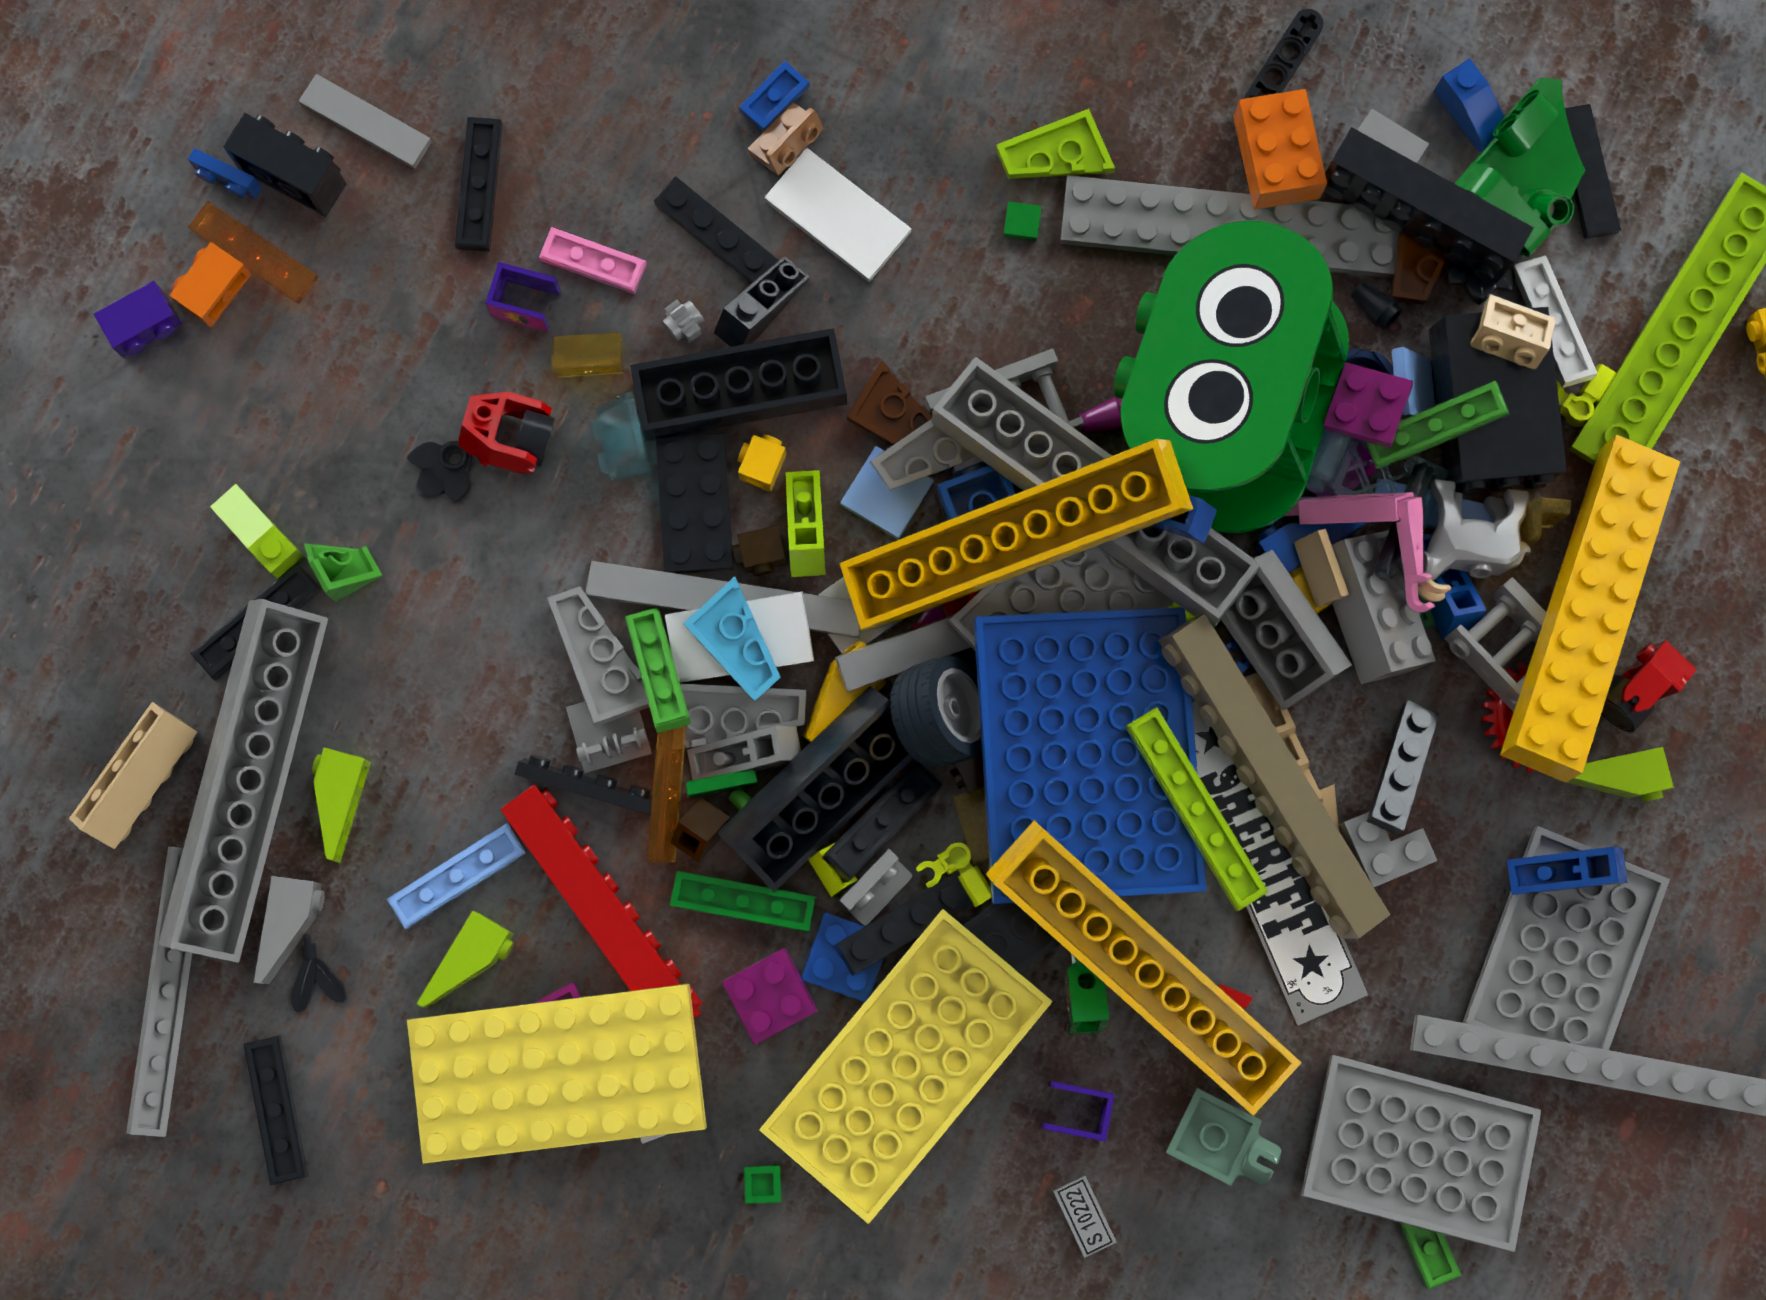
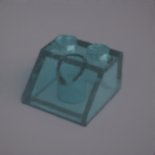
M626 392L595 408L597 419L591 420V426L595 441L601 440L603 452L597 453L601 473L608 472L611 482L652 474L639 411L633 392Z

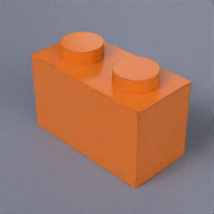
M210 242L206 248H202L197 252L193 259V265L188 272L177 278L169 296L178 306L211 328L252 274L243 263Z

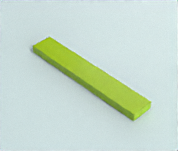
M1156 707L1125 726L1126 730L1234 909L1239 911L1268 893L1267 888L1159 709Z

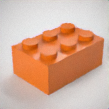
M1306 89L1239 99L1233 118L1253 209L1320 199L1327 185V180Z

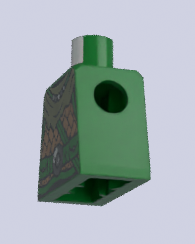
M1071 954L1072 966L1067 967L1064 975L1068 1034L1104 1032L1109 1021L1105 983ZM1079 983L1088 984L1090 989L1082 988Z

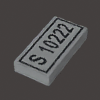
M1085 1175L1053 1190L1084 1258L1117 1243Z

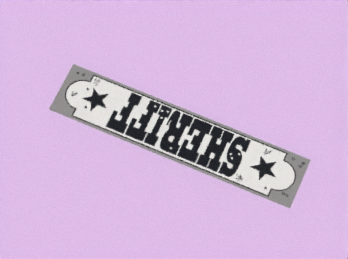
M1192 696L1198 776L1268 890V893L1247 905L1246 908L1297 1026L1368 996L1345 940L1331 928L1328 914L1313 899L1310 885L1305 877L1295 870L1292 864V856L1287 848L1276 839L1273 825L1268 817L1264 816L1256 807L1255 796L1250 788L1245 786L1238 778L1237 767L1232 759L1220 749L1218 744L1219 738L1213 728L1208 726L1201 718L1199 713L1200 707Z

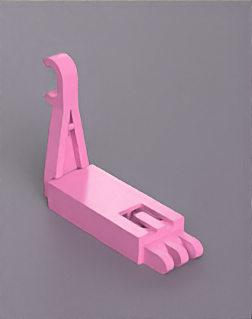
M1413 492L1300 497L1296 505L1285 515H1299L1300 524L1398 521L1396 525L1404 570L1406 602L1415 612H1425L1435 607L1431 602L1422 603L1418 597V582L1425 583L1433 577L1428 573H1423L1422 497H1414Z

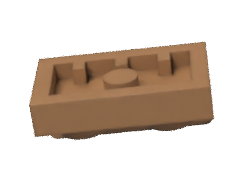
M792 102L750 145L748 151L754 159L779 176L787 167L794 163L797 156L810 143L817 139L819 133L824 128L815 110L808 108L805 111Z

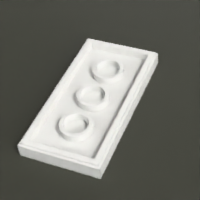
M808 148L802 152L764 197L767 204L867 282L873 279L911 233L909 226Z
M803 591L746 601L776 667L814 661ZM698 609L665 615L671 653L680 683L730 675L683 625Z

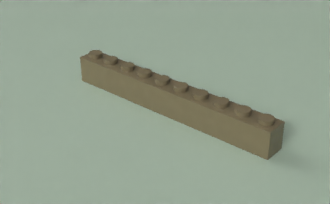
M1206 614L1188 619L1160 638L1158 641L1162 646L1164 658L1179 673L1183 689L1187 694L1193 696L1200 707L1199 713L1201 718L1208 726L1213 728L1219 738L1218 744L1220 749L1234 762L1237 767L1238 778L1245 786L1250 788L1255 796L1256 807L1264 816L1268 817L1273 825L1276 839L1289 851L1293 858L1292 864L1295 870L1307 880L1311 887L1310 892L1313 899L1328 914L1330 918L1329 924L1333 931L1341 936L1342 939L1361 938L1390 916V913Z

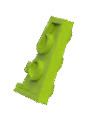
M1089 109L996 144L995 148L1008 179L1114 173L1115 170Z

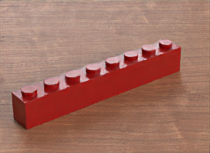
M534 784L500 809L630 991L682 985L678 980L682 976L678 967L671 958L666 961L663 960L657 951L661 947L657 938L650 929L646 932L642 931L636 922L641 918L629 900L624 904L616 895V892L620 890L619 886L608 872L604 875L600 873L595 866L600 861L588 844L583 847L574 837L579 833L578 829L568 816L561 819L554 807L559 805V803L547 787L541 791ZM690 987L693 1017L695 1020L703 1014L698 1008L703 1002L693 988Z

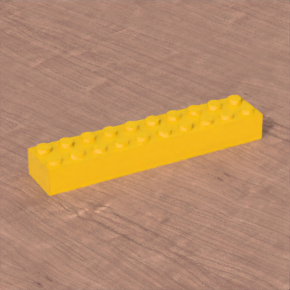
M1617 434L1599 449L1500 753L1501 756L1565 783L1583 773L1680 461Z
M1154 439L839 564L860 629H878L1193 510V506L1171 441Z
M1035 820L986 873L987 877L996 887L1251 1115L1254 1116L1302 1063Z

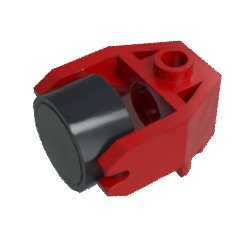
M509 391L470 396L461 425L458 446L469 455L477 457L480 464L484 467L490 464L521 474H533L535 466H542L555 420V417L550 416L552 407L542 401ZM504 415L523 420L515 448L499 444L496 441Z
M1667 640L1656 645L1652 643L1647 644L1635 656L1638 660L1622 675L1613 676L1601 714L1620 730L1633 733L1655 710L1654 704L1657 700L1680 692L1697 669Z

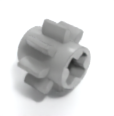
M676 299L664 308L667 318L662 323L674 340L678 342L680 339L685 338L690 343L702 334L699 325L704 322V318L692 302L688 301L683 305Z

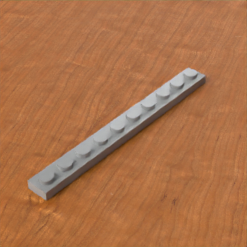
M1415 1015L1410 1045L1411 1051L1766 1116V1079L1423 1015Z

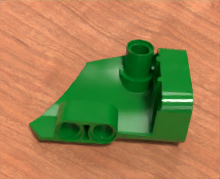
M1540 77L1500 121L1493 131L1494 139L1454 183L1534 227L1520 252L1522 256L1527 258L1531 257L1548 238L1556 225L1561 226L1571 220L1574 214V203L1571 198L1585 172L1569 128L1563 101L1561 79ZM1552 203H1553V205H1554V211H1553V214H1552V216H1551V215H1550V207H1551V205H1552Z

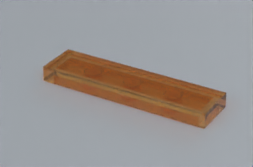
M210 201L204 204L188 225L189 230L208 243L212 242L243 263L250 272L297 304L301 303L319 279L317 274Z
M686 726L657 734L647 862L662 863L675 862L677 848L670 841L679 822Z

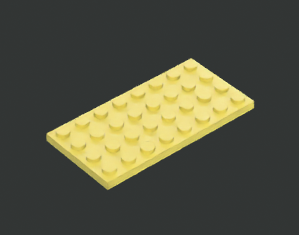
M942 909L762 1125L759 1131L869 1224L1053 1001L948 912Z
M690 984L407 1020L423 1164L705 1130L707 1128Z

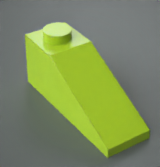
M820 470L785 472L791 577L826 575Z
M237 484L232 486L210 506L247 549L277 579L296 563L300 564L306 558Z
M324 747L322 755L318 754L312 766V774L315 775L313 782L326 859L340 863L371 762L365 758Z
M1663 747L1586 763L1583 773L1567 782L1629 799L1641 796L1642 802L1664 798L1662 791L1674 788Z
M472 911L416 1004L429 1008L494 966L499 959L504 961L513 948L514 942L511 941L514 933L479 912Z

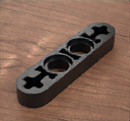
M1304 9L1296 14L1248 88L1243 99L1258 97L1260 92L1265 95L1283 93L1322 31L1323 18L1321 14L1313 9ZM1307 20L1313 23L1312 27L1306 32L1303 40L1297 37L1303 24ZM1286 45L1294 46L1299 52V57L1294 60H1288L1282 55L1281 49ZM1268 72H1276L1281 76L1282 83L1279 86L1272 87L1265 82L1264 75Z

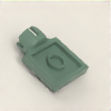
M1196 1088L1166 1153L1232 1186L1237 1176H1244L1258 1184H1266L1271 1179L1274 1171L1256 1162L1258 1156L1278 1165L1282 1150L1278 1145L1262 1138L1259 1134L1262 1120Z

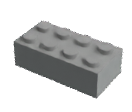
M1389 531L1347 538L1332 545L1349 593L1348 596L1336 600L1332 604L1361 684L1406 674L1436 661L1431 643L1422 624L1420 613L1413 611L1406 602L1405 578L1400 567L1398 566L1394 578L1387 581L1381 580L1374 573Z
M1270 550L1254 558L1261 564L1221 620L1276 701L1285 710L1352 664L1275 552Z

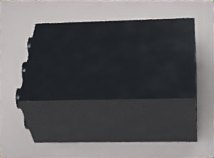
M1548 307L1529 308L1549 315ZM1483 312L1445 315L1428 330L1436 405L1496 381L1510 415L1441 443L1444 480L1455 482V490L1458 493H1462V495L1478 493L1479 489L1487 487L1491 488V492H1502L1524 484L1525 489H1537L1546 487L1547 483L1556 482L1555 477L1567 472L1552 340L1550 349L1536 369H1531L1471 346L1472 338L1479 329Z

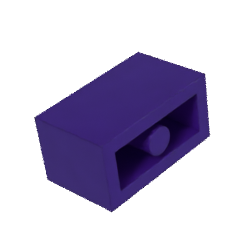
M154 280L94 313L112 348L122 357L140 353L145 349L146 344L155 339H163L172 335L176 330L175 328L182 325L165 292Z

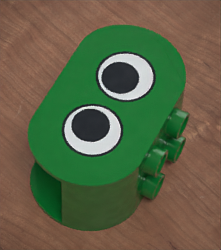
M1238 221L1214 227L1192 239L1175 255L1165 270L1158 294L1145 292L1140 300L1135 327L1136 332L1144 334L1137 357L1124 356L1119 363L1114 380V395L1122 399L1121 423L1129 448L1137 447L1154 439L1170 440L1188 494L1204 500L1217 510L1211 528L1218 533H1241L1268 526L1285 516L1299 501L1305 490L1324 431V422L1349 351L1347 325L1341 311L1332 301L1333 282L1326 261L1307 239L1288 228L1268 222Z

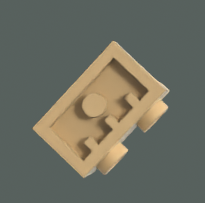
M1490 294L1484 304L1479 329L1472 338L1471 346L1519 365L1536 369L1550 349L1556 318Z

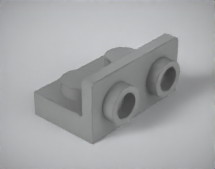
M888 849L839 900L840 904L862 925L867 926L912 879V874L899 862V858Z

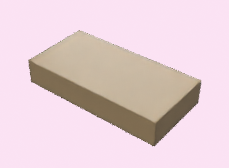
M1326 529L1318 530L1293 542L1316 608L1328 605L1349 595Z

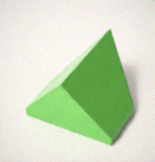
M304 543L311 568L324 592L335 602L382 576L367 546L356 549Z

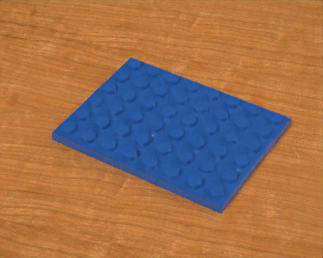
M1179 607L978 616L973 618L990 868L1035 820L1118 896L1206 891L1204 857L1125 728L1127 724L1157 707L1197 772L1192 696L1183 689L1179 673L1164 658L1162 646L1158 641L1186 621L1185 609ZM991 882L992 904L1014 903Z

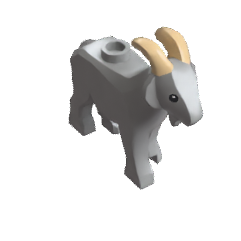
M1434 479L1431 483V492L1438 504V524L1430 539L1427 552L1423 551V573H1428L1433 577L1425 583L1418 582V594L1420 597L1430 602H1438L1445 599V593L1451 590V586L1438 584L1434 580L1450 568L1470 572V575L1475 578H1487L1491 575L1499 576L1512 568L1518 567L1524 555H1530L1531 553L1530 547L1521 541L1519 531L1520 525L1526 516L1529 492L1507 489L1503 494L1504 499L1487 497L1484 500V506L1493 517V523L1485 520L1462 519V493L1454 492L1455 482ZM1401 558L1400 563H1399V567H1400V569H1401V571H1402V573H1403V575H1404L1403 564H1402V558Z

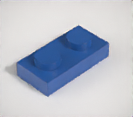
M784 60L739 107V111L759 130L764 132L792 102L795 103L810 87L809 81Z
M194 148L188 158V161L196 170L194 174L210 184H213L216 180L224 184V188L228 192L239 198L247 195L256 200L262 189L254 176Z

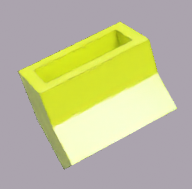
M835 843L820 850L808 859L831 898L843 892L857 881L854 876L847 883L822 859L824 854Z

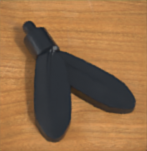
M305 934L303 936L304 946H301L305 961L301 964L292 992V1004L296 1012L303 1011L309 1005L315 983L319 985L330 999L340 1003L346 1000V990L343 983L323 960L316 958L318 957L315 943L311 944L310 936Z

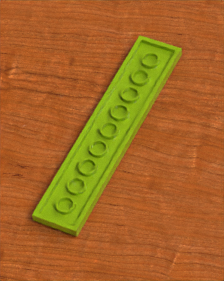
M1742 172L1737 176L1616 371L1613 381L1599 403L1595 405L1593 415L1582 426L1568 449L1569 451L1595 465L1599 449L1616 434L1650 449L1653 448L1766 264V187Z

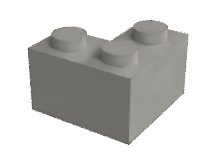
M1369 812L1339 824V832L1373 887L1438 861L1423 828L1390 841L1386 830L1367 822Z

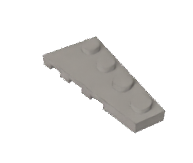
M931 419L871 460L870 464L888 490H892L963 463V461L976 457V455L932 424Z

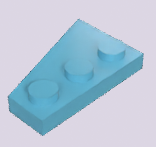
M733 577L683 623L754 702L781 678L736 577Z

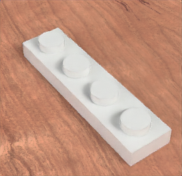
M1542 256L1514 264L1515 281L1527 308L1548 307L1549 316L1556 318L1552 344L1556 376L1561 387L1565 388L1594 379L1597 371L1547 257Z

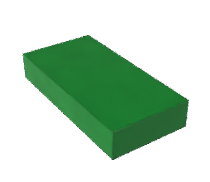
M753 769L691 780L686 783L687 794L690 799L730 792L738 788L745 789L759 786L756 771Z

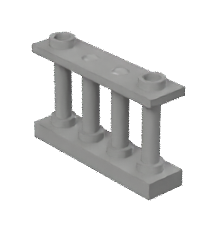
M1053 348L995 370L1018 388L1021 387L1022 382L1030 379L1038 382L1049 410L1077 431H1081L1084 424L1082 417L1071 421L1068 420L1051 379L1052 371L1056 370L1058 363ZM949 388L925 396V408L931 415L933 408ZM976 456L953 466L952 474L956 478L986 467L988 464Z
M1512 577L1491 595L1496 601V606L1475 626L1467 631L1460 625L1444 639L1450 644L1451 651L1457 657L1464 659L1514 712L1525 676L1516 683L1502 667L1530 641L1537 643L1546 611ZM1508 615L1520 626L1521 631L1492 657L1478 641Z

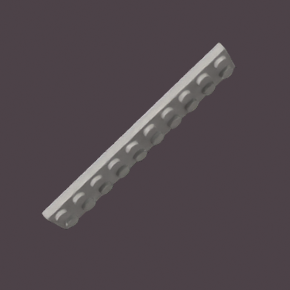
M1067 175L1060 244L1175 256L1192 239L1214 227L1238 221H1261L1288 228L1307 239L1320 252L1330 272L1393 278L1399 232L1388 228L1384 221L1378 217L1365 215L1359 212L1354 205L1310 200L1254 210L1250 194Z

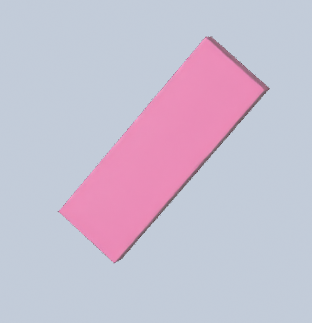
M551 227L539 256L542 262L634 295L647 265L643 259Z

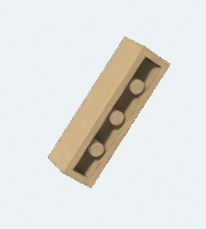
M151 702L72 813L69 820L81 831L116 849L118 844L127 838L132 824L140 813L149 807L152 796L161 783L170 777L173 766L180 756L190 749L197 731L181 719Z

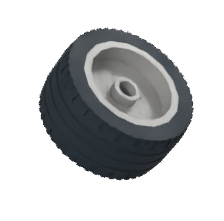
M945 656L912 666L897 676L898 678L893 683L890 695L892 721L901 744L913 759L926 767L938 768L968 760L982 752L978 680L975 670L958 657Z

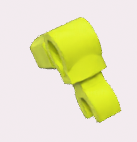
M1603 364L1596 365L1597 375L1594 379L1585 381L1578 392L1579 396L1573 393L1569 395L1564 392V388L1557 381L1560 414L1565 417L1567 423L1574 427H1581L1593 415L1594 406L1599 403L1616 376L1615 371Z
M963 843L951 844L946 850L937 855L938 860L935 862L924 861L916 868L918 873L926 868L934 871L935 876L926 883L927 888L938 884L941 876L946 872L950 876L959 871L960 875L957 878L975 908L992 898L989 883L978 865L974 867L971 865V852Z

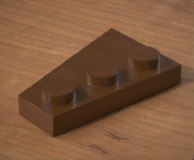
M1403 231L1399 232L1391 297L1400 302L1424 305L1444 266L1443 264L1446 260L1444 254L1434 248L1422 247L1414 241V237Z
M882 360L847 415L849 422L891 446L932 419V415L916 401L907 387L899 382Z

